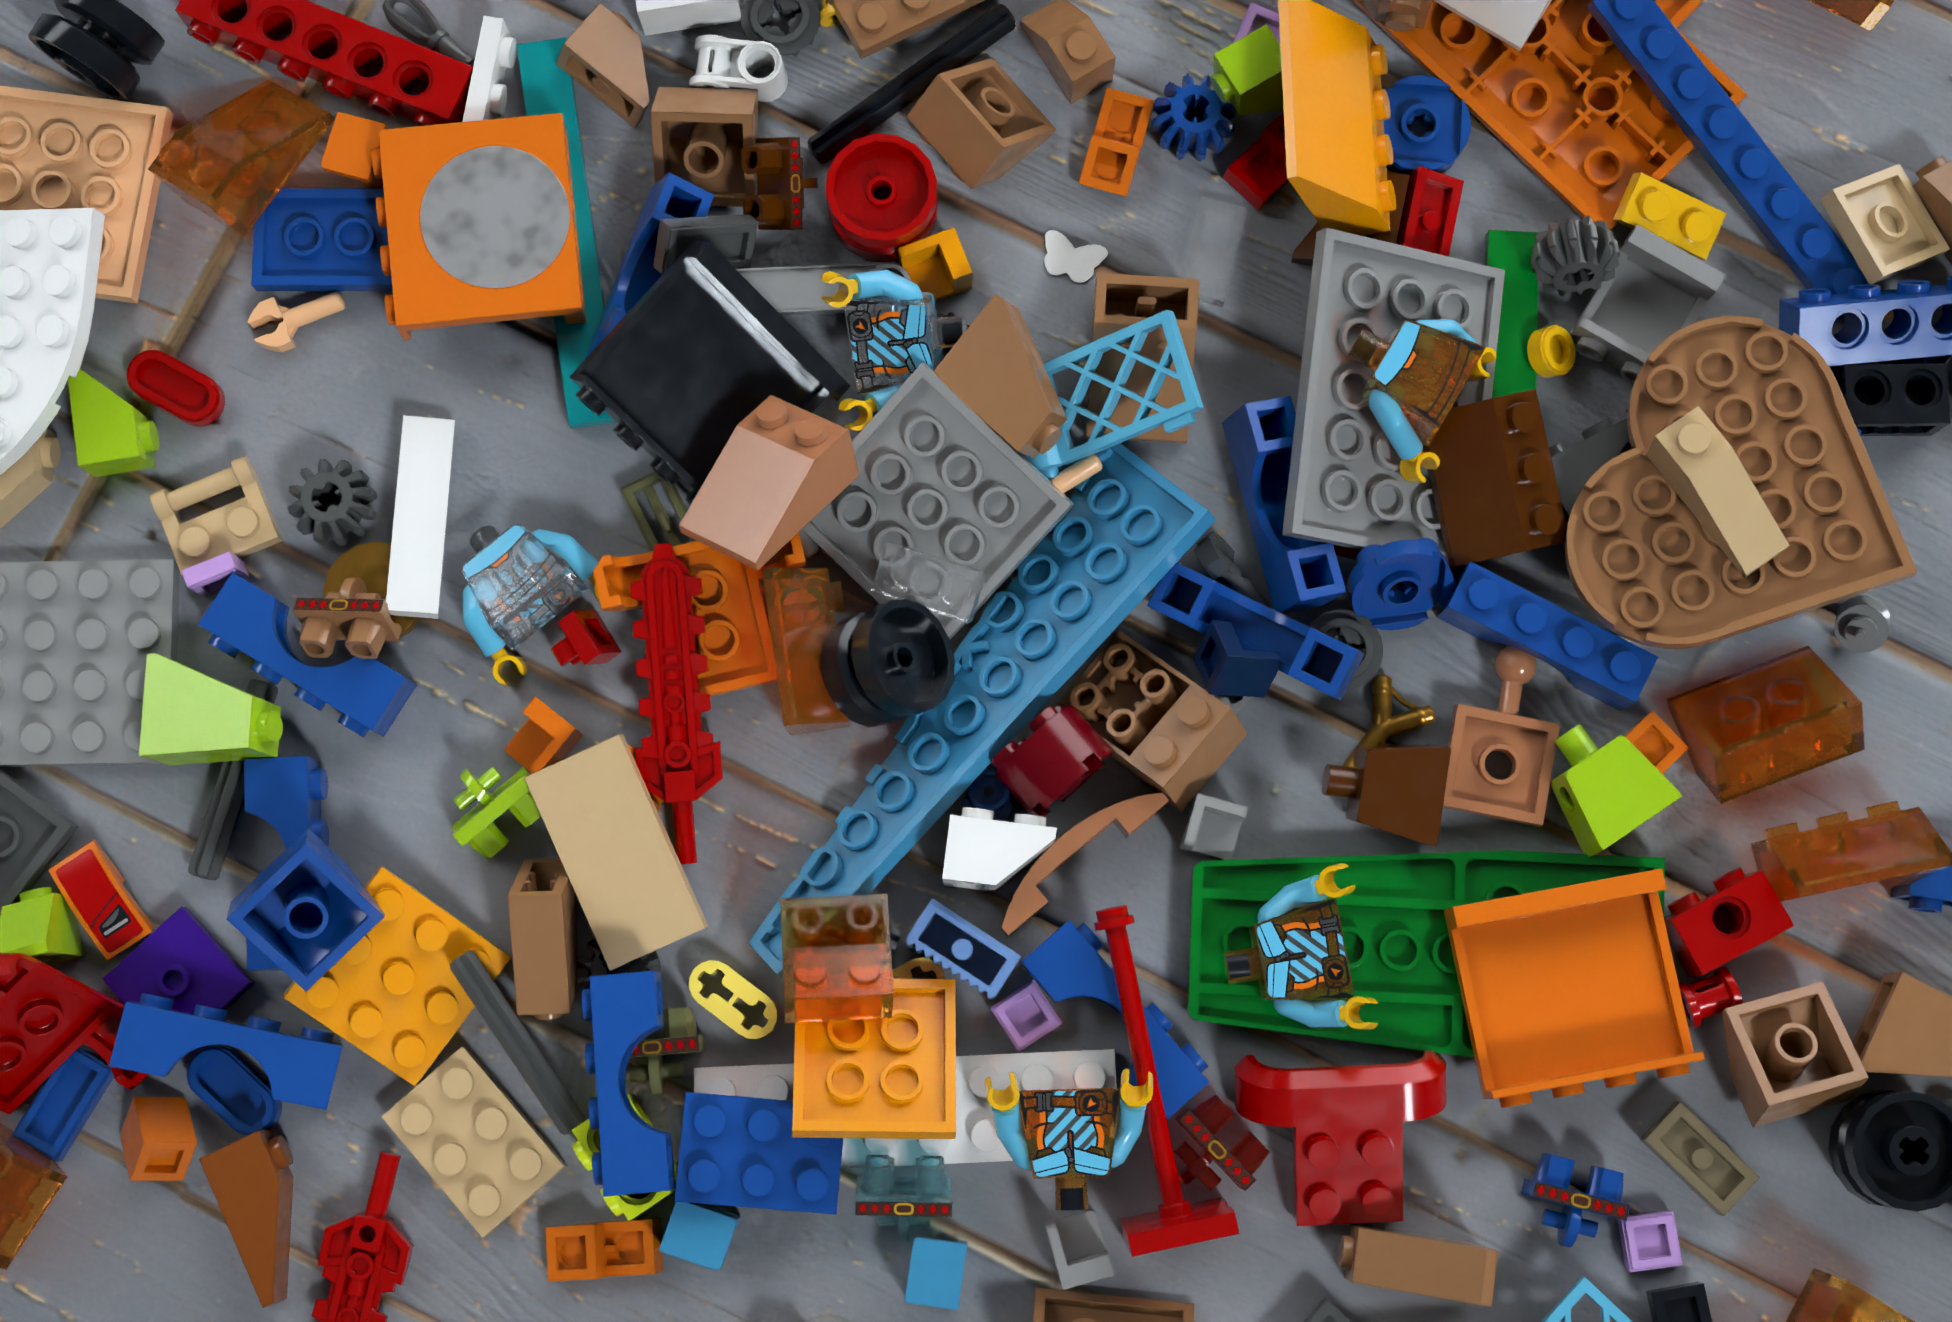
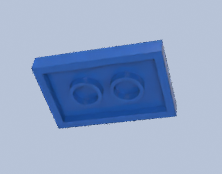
M383 188L255 189L251 286L256 291H393L391 276H384L380 257V246L388 245L387 227L380 228L376 211V197L384 196Z
M686 1092L674 1201L837 1215L843 1138H792L793 1101Z

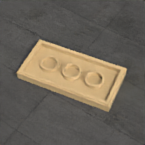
M618 734L524 777L610 971L708 927L707 921L623 734Z

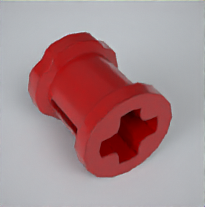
M1726 967L1715 969L1714 976L1689 985L1679 982L1688 1027L1691 1028L1701 1026V1020L1721 1013L1725 1008L1743 1003L1738 985Z

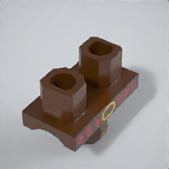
M800 137L755 138V144L741 149L742 169L746 174H757V195L746 196L743 201V215L750 214L758 221L759 230H803L802 208H804V188H818V178H803V158H800Z

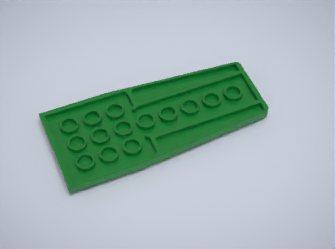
M1501 850L1201 861L1193 867L1191 873L1187 1014L1192 1020L1417 1051H1433L1439 1054L1474 1058L1443 910L1460 905L1661 868L1665 879V858L1593 855L1588 857L1587 854ZM1339 863H1345L1349 867L1336 871L1334 875L1336 886L1343 889L1356 885L1355 890L1342 897H1327L1323 901L1287 914V917L1291 923H1304L1301 917L1308 924L1315 923L1312 913H1295L1335 899L1331 908L1333 914L1338 915L1350 977L1349 984L1342 987L1341 992L1348 993L1353 997H1371L1377 1000L1378 1004L1365 1003L1359 1011L1363 1022L1378 1023L1377 1027L1371 1030L1355 1029L1349 1025L1345 1027H1309L1278 1014L1272 1003V1000H1276V998L1263 997L1251 935L1252 929L1262 925V923L1258 924L1257 920L1259 909L1284 886L1313 875H1320L1326 867ZM1665 890L1658 891L1663 916ZM1326 905L1324 908L1326 918L1332 917L1329 905ZM1318 909L1313 911L1316 922H1319L1318 918L1321 917ZM1335 932L1329 933L1330 938L1328 940L1330 956L1338 955ZM1247 953L1251 976L1230 979L1226 957ZM1304 954L1290 956L1289 958L1304 956ZM1342 956L1326 958L1323 960V965L1331 959H1340L1344 962V958ZM1332 960L1333 963L1340 964L1344 970L1342 978L1333 980V983L1342 982L1346 984L1348 979L1344 963L1339 960ZM1331 961L1324 967L1327 985L1329 986L1332 985V979L1329 978L1327 969L1331 965ZM1289 975V981H1293V977ZM1319 982L1316 990L1315 984L1310 988L1303 989L1302 1000L1348 1001L1351 999L1315 998L1327 995L1328 987L1325 985V982L1322 983V989H1320L1321 982ZM1341 983L1334 984L1333 987L1343 985ZM1339 988L1329 989V996L1339 994Z

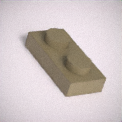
M1675 1101L1640 1138L1663 1163L1718 1215L1725 1216L1760 1178L1679 1101Z

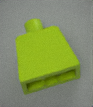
M1578 724L1554 740L1572 767L1551 780V788L1583 853L1587 854L1588 857L1605 850L1682 797L1674 785L1622 735L1597 748L1582 725Z

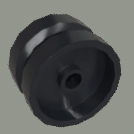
M53 0L57 10L65 18L54 14H42L28 34L30 41L70 74L108 96L127 102L140 82L138 71L131 62L151 65L164 46L165 40L149 23L118 0Z
M900 599L885 602L873 607L868 612H860L845 618L833 626L822 644L820 667L825 688L836 708L852 722L870 728L884 726L902 720L906 716L934 709L946 699L954 682L955 659L950 639L939 619L924 605L909 599Z
M1880 1090L1861 1094L1842 1107L1831 1126L1828 1151L1834 1173L1847 1191L1868 1204L1915 1212L1940 1207L1952 1198L1951 1107L1932 1095L1902 1090Z

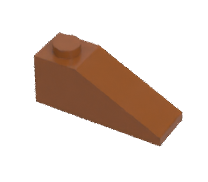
M273 1129L259 1130L199 1160L262 1308L287 1298L294 1177L289 1168V1165L293 1164V1156L285 1139L281 1135L275 1136Z

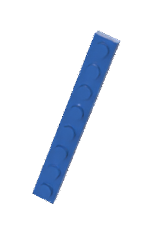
M1593 0L1586 6L1806 289L1831 290V295L1848 293V287L1851 285L1869 284L1857 266L1853 255L1654 0ZM1844 314L1840 315L1835 321L1843 318Z

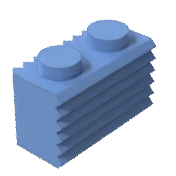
M933 898L906 937L909 948L916 947L918 954L925 953L926 959L933 958L935 965L942 964L943 970H951L953 977L960 975L961 983L969 981L970 988L978 987L979 994L986 993L988 1000L996 998L1021 959L1019 954Z

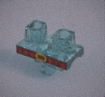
M889 1155L866 1156L862 1176H857L855 1216H877V1226H898V1242L909 1241V1226L930 1227V1217H952V1178H947L945 1162L942 1156L922 1155L916 1158L915 1177H894V1158Z

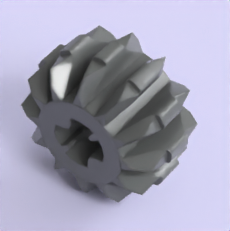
M1585 216L1581 220L1575 221L1568 217L1567 221L1561 224L1550 223L1548 231L1535 235V245L1531 247V266L1533 273L1536 274L1537 281L1541 282L1544 291L1551 292L1557 290L1560 296H1564L1569 292H1578L1581 295L1583 290L1589 288L1600 289L1602 281H1609L1615 278V268L1619 266L1618 257L1620 252L1618 241L1614 239L1613 232L1609 230L1606 221L1593 222L1590 216Z
M320 459L318 474L316 475L307 468L301 469L300 474L307 482L304 486H289V492L299 500L287 507L290 515L300 518L296 526L298 531L303 535L313 533V540L320 545H325L333 537L339 546H346L348 540L347 531L349 530L359 537L365 536V530L359 522L362 518L366 520L376 519V512L366 505L378 497L377 492L373 488L365 487L369 480L368 475L363 470L352 472V465L346 460H340L333 469L329 461ZM338 496L341 498L339 506L330 505L328 509L324 507L327 499L336 500Z

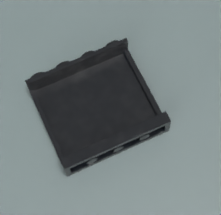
M694 240L569 377L581 388L576 393V397L597 416H600L605 411L618 423L613 432L634 451H637L642 446L654 458L649 466L662 479L672 486L678 480L690 492L685 498L690 505L736 426L770 395L813 413L826 398L838 401L851 387L711 243Z

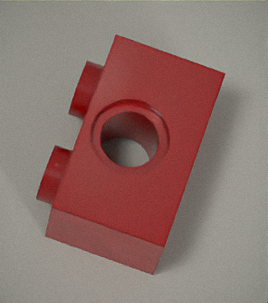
M1741 867L1736 868L1712 881L1717 890L1699 899L1697 893L1692 892L1667 906L1671 915L1665 917L1664 921L1669 943L1688 977L1703 976L1794 926L1763 870L1744 874ZM1718 905L1725 907L1732 917V925L1727 933L1719 931L1713 923V912Z

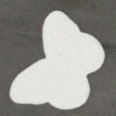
M1050 230L1045 234L1047 254L1044 258L1046 270L1052 275L1058 276L1067 273L1072 281L1084 283L1093 276L1094 268L1100 265L1108 255L1107 249L1101 245L1093 244L1074 248L1073 244L1058 231Z

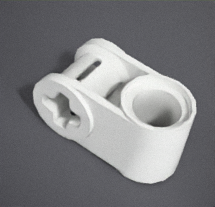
M701 35L696 38L694 49L699 54L696 74L690 78L689 88L757 89L758 101L772 102L780 98L785 92L788 85L787 72L778 49L771 43L729 39L718 35ZM768 65L774 68L767 77H752L753 72L761 66Z

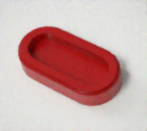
M143 351L132 359L127 368V382L136 395L191 426L201 427L209 425L216 421L224 410L225 396L221 387L214 380L162 351Z

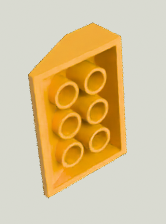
M1278 0L1287 179L1322 229L1327 227L1360 236L1390 231L1389 211L1396 210V195L1392 181L1387 180L1386 167L1393 164V148L1389 135L1384 134V120L1390 119L1391 116L1388 94L1381 87V75L1388 72L1385 49L1382 44H1375L1365 26L1312 0Z

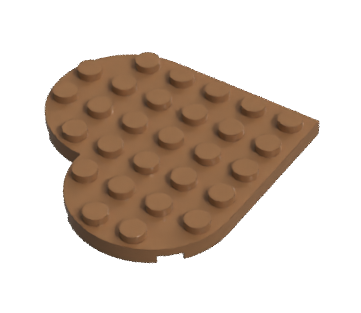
M1713 317L1695 322L1676 331L1662 341L1646 359L1637 375L1628 402L1627 430L1632 449L1609 460L1589 478L1573 505L1565 532V560L1574 589L1592 615L1613 632L1633 642L1655 648H1694L1911 578L1917 573L1912 557L1832 370L1817 350L1796 333H1793L1791 336L1778 328L1763 324L1764 319L1755 317ZM1697 406L1702 409L1732 446L1790 545L1782 553L1745 578L1646 455L1656 434Z

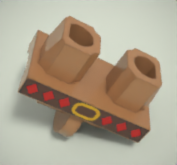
M361 578L345 579L340 592H329L327 598L297 597L293 612L302 624L299 643L306 654L312 658H328L332 655L336 640H346L345 646L351 655L359 659H377L384 642L399 641L402 630L399 623H394L391 620L388 604L385 599H381L379 593H367V587Z

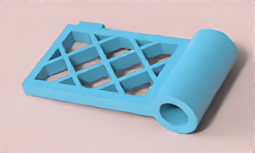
M1171 310L1162 311L1043 363L1061 405L1067 407L1065 411L1067 420L1060 427L1062 433L1059 440L1049 451L1044 454L1039 453L1036 458L1022 455L1050 480L1055 478L1059 472L1066 469L1071 463L1158 427L1164 426L1165 432L1171 433L1196 423L1197 420L1194 413L1204 409L1174 312ZM1163 328L1167 346L1160 362L1158 363L1139 354L1148 333ZM1132 341L1129 348L1122 345ZM1111 349L1126 355L1114 382L1095 373L1103 353ZM1087 360L1085 367L1078 365V363ZM1136 360L1156 369L1145 396L1125 388ZM1172 361L1174 363L1176 371L1170 369ZM1067 368L1081 373L1070 400L1058 395L1052 376ZM1166 375L1179 380L1185 397V402L1171 408H1166L1155 402ZM1092 379L1111 388L1100 415L1080 406ZM1121 394L1141 403L1133 423L1125 427L1110 421ZM1151 408L1159 412L1148 417ZM1079 413L1095 421L1096 424L1088 442L1074 447L1069 430L1076 414ZM1106 428L1113 430V432L1104 435Z

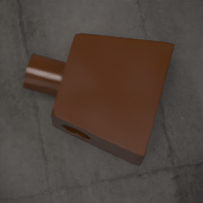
M1431 744L1356 747L1353 767L1332 764L1325 766L1322 778V794L1348 798L1346 819L1437 847L1451 747Z

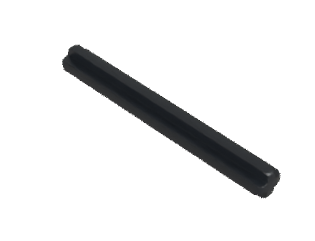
M998 4L810 137L807 143L812 155L821 164H825L833 159L838 152L853 140L865 136L920 97L938 74L962 67L1014 30L1016 21L1013 14L1004 4Z

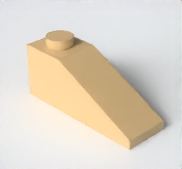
M1699 406L1654 436L1646 454L1647 457L1744 578L1790 546L1732 446Z

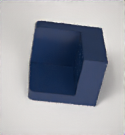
M1218 620L1211 621L1193 658L1209 694L1260 698L1265 697L1282 664V660L1277 652L1243 650L1231 622Z

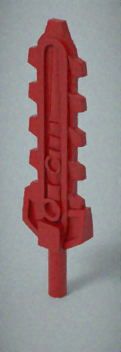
M671 543L655 544L652 559L646 563L642 570L641 580L630 583L631 599L642 601L643 619L633 622V637L644 639L646 647V657L636 661V676L648 678L649 696L638 700L639 715L651 717L652 735L641 739L642 748L635 747L636 764L648 791L666 803H672L675 852L681 864L697 863L693 801H697L723 779L721 742L714 743L713 733L702 731L701 713L711 710L710 694L700 693L698 685V675L709 671L708 659L705 655L696 654L695 636L706 632L705 618L693 615L692 597L703 594L702 579L690 576L686 565L682 560L676 558Z
M380 1151L365 1212L325 1228L317 1266H324L322 1276L332 1283L328 1298L317 1299L311 1315L321 1322H387L388 1316L378 1310L382 1293L394 1292L396 1283L401 1286L403 1285L414 1247L410 1240L393 1223V1219L386 1217L401 1155Z

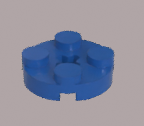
M1425 75L1409 76L1395 82L1393 87L1386 90L1390 102L1391 116L1390 119L1384 120V134L1389 135L1393 148V164L1387 165V169L1394 170L1399 174L1410 175V172L1421 166L1442 173L1452 167L1455 160L1464 150L1471 131L1469 109L1463 99L1459 101L1457 96L1449 91L1451 86L1443 80ZM1415 116L1423 117L1424 125L1432 126V132H1426L1424 137H1417L1412 131L1408 130L1406 124H1412Z
M1430 538L1399 540L1382 546L1378 544L1366 546L1357 554V565L1351 571L1347 583L1348 596L1355 614L1360 619L1361 616H1365L1373 623L1371 626L1381 630L1406 629L1429 619L1426 611L1433 608L1437 602H1439L1442 608L1449 600L1454 587V579L1447 559L1440 552L1437 543ZM1406 581L1403 582L1401 589L1393 590V585Z

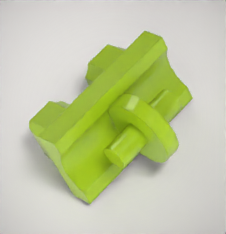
M494 766L479 778L468 768L459 774L467 788L453 799L454 803L460 810L464 811L477 799L480 801L451 826L454 831L452 836L462 847L469 843L474 850L489 860L509 842L508 837L494 823V820L509 809L525 828L541 817L524 778L529 776L530 773L524 767L520 768L491 793L488 790L503 778Z

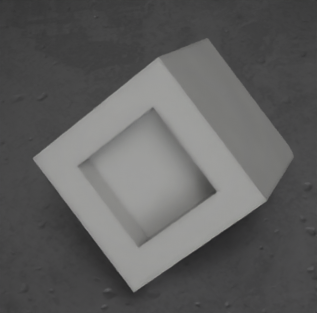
M1197 793L1192 799L1179 849L1216 860H1231L1240 825L1246 817L1248 807Z
M1094 1210L1084 1211L1044 1223L1063 1290L1115 1276L1098 1217Z

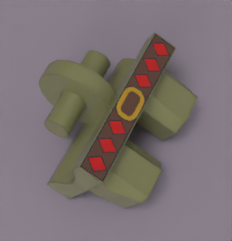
M692 1007L663 1009L664 1038L645 1040L644 1038L638 1044L630 1058L648 1057V1064L630 1066L631 1082L649 1080L652 1095H664L665 1079L684 1077V1067L682 1061L664 1063L663 1055L706 1052L705 1036L697 1035V1025Z

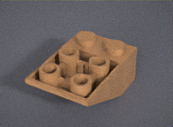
M1097 273L1094 290L1091 342L1162 311L1171 310L1174 312L1193 372L1199 279ZM1163 328L1148 333L1139 354L1158 363L1160 362L1167 346ZM1132 341L1122 345L1129 348ZM1115 349L1104 352L1095 373L1114 382L1126 355ZM1136 360L1125 388L1145 396L1156 369ZM1172 361L1170 369L1176 371L1174 363ZM1166 375L1155 402L1166 408H1171L1185 402L1179 380ZM1092 379L1088 389L1087 409L1100 415L1111 388ZM1121 394L1110 421L1122 427L1132 424L1141 403ZM1151 408L1148 417L1159 412ZM1087 418L1086 437L1091 436L1096 424L1095 421ZM1161 426L1129 440L1187 443L1188 426L1171 433H1166L1164 426ZM1106 428L1104 435L1113 432V430Z
M1120 630L1054 706L1055 708L1060 703L1065 707L1073 705L1115 751L1111 756L1114 760L1153 792H1163L1169 799L1168 803L1181 812L1248 734L1231 707L1212 694H1209L1208 691Z

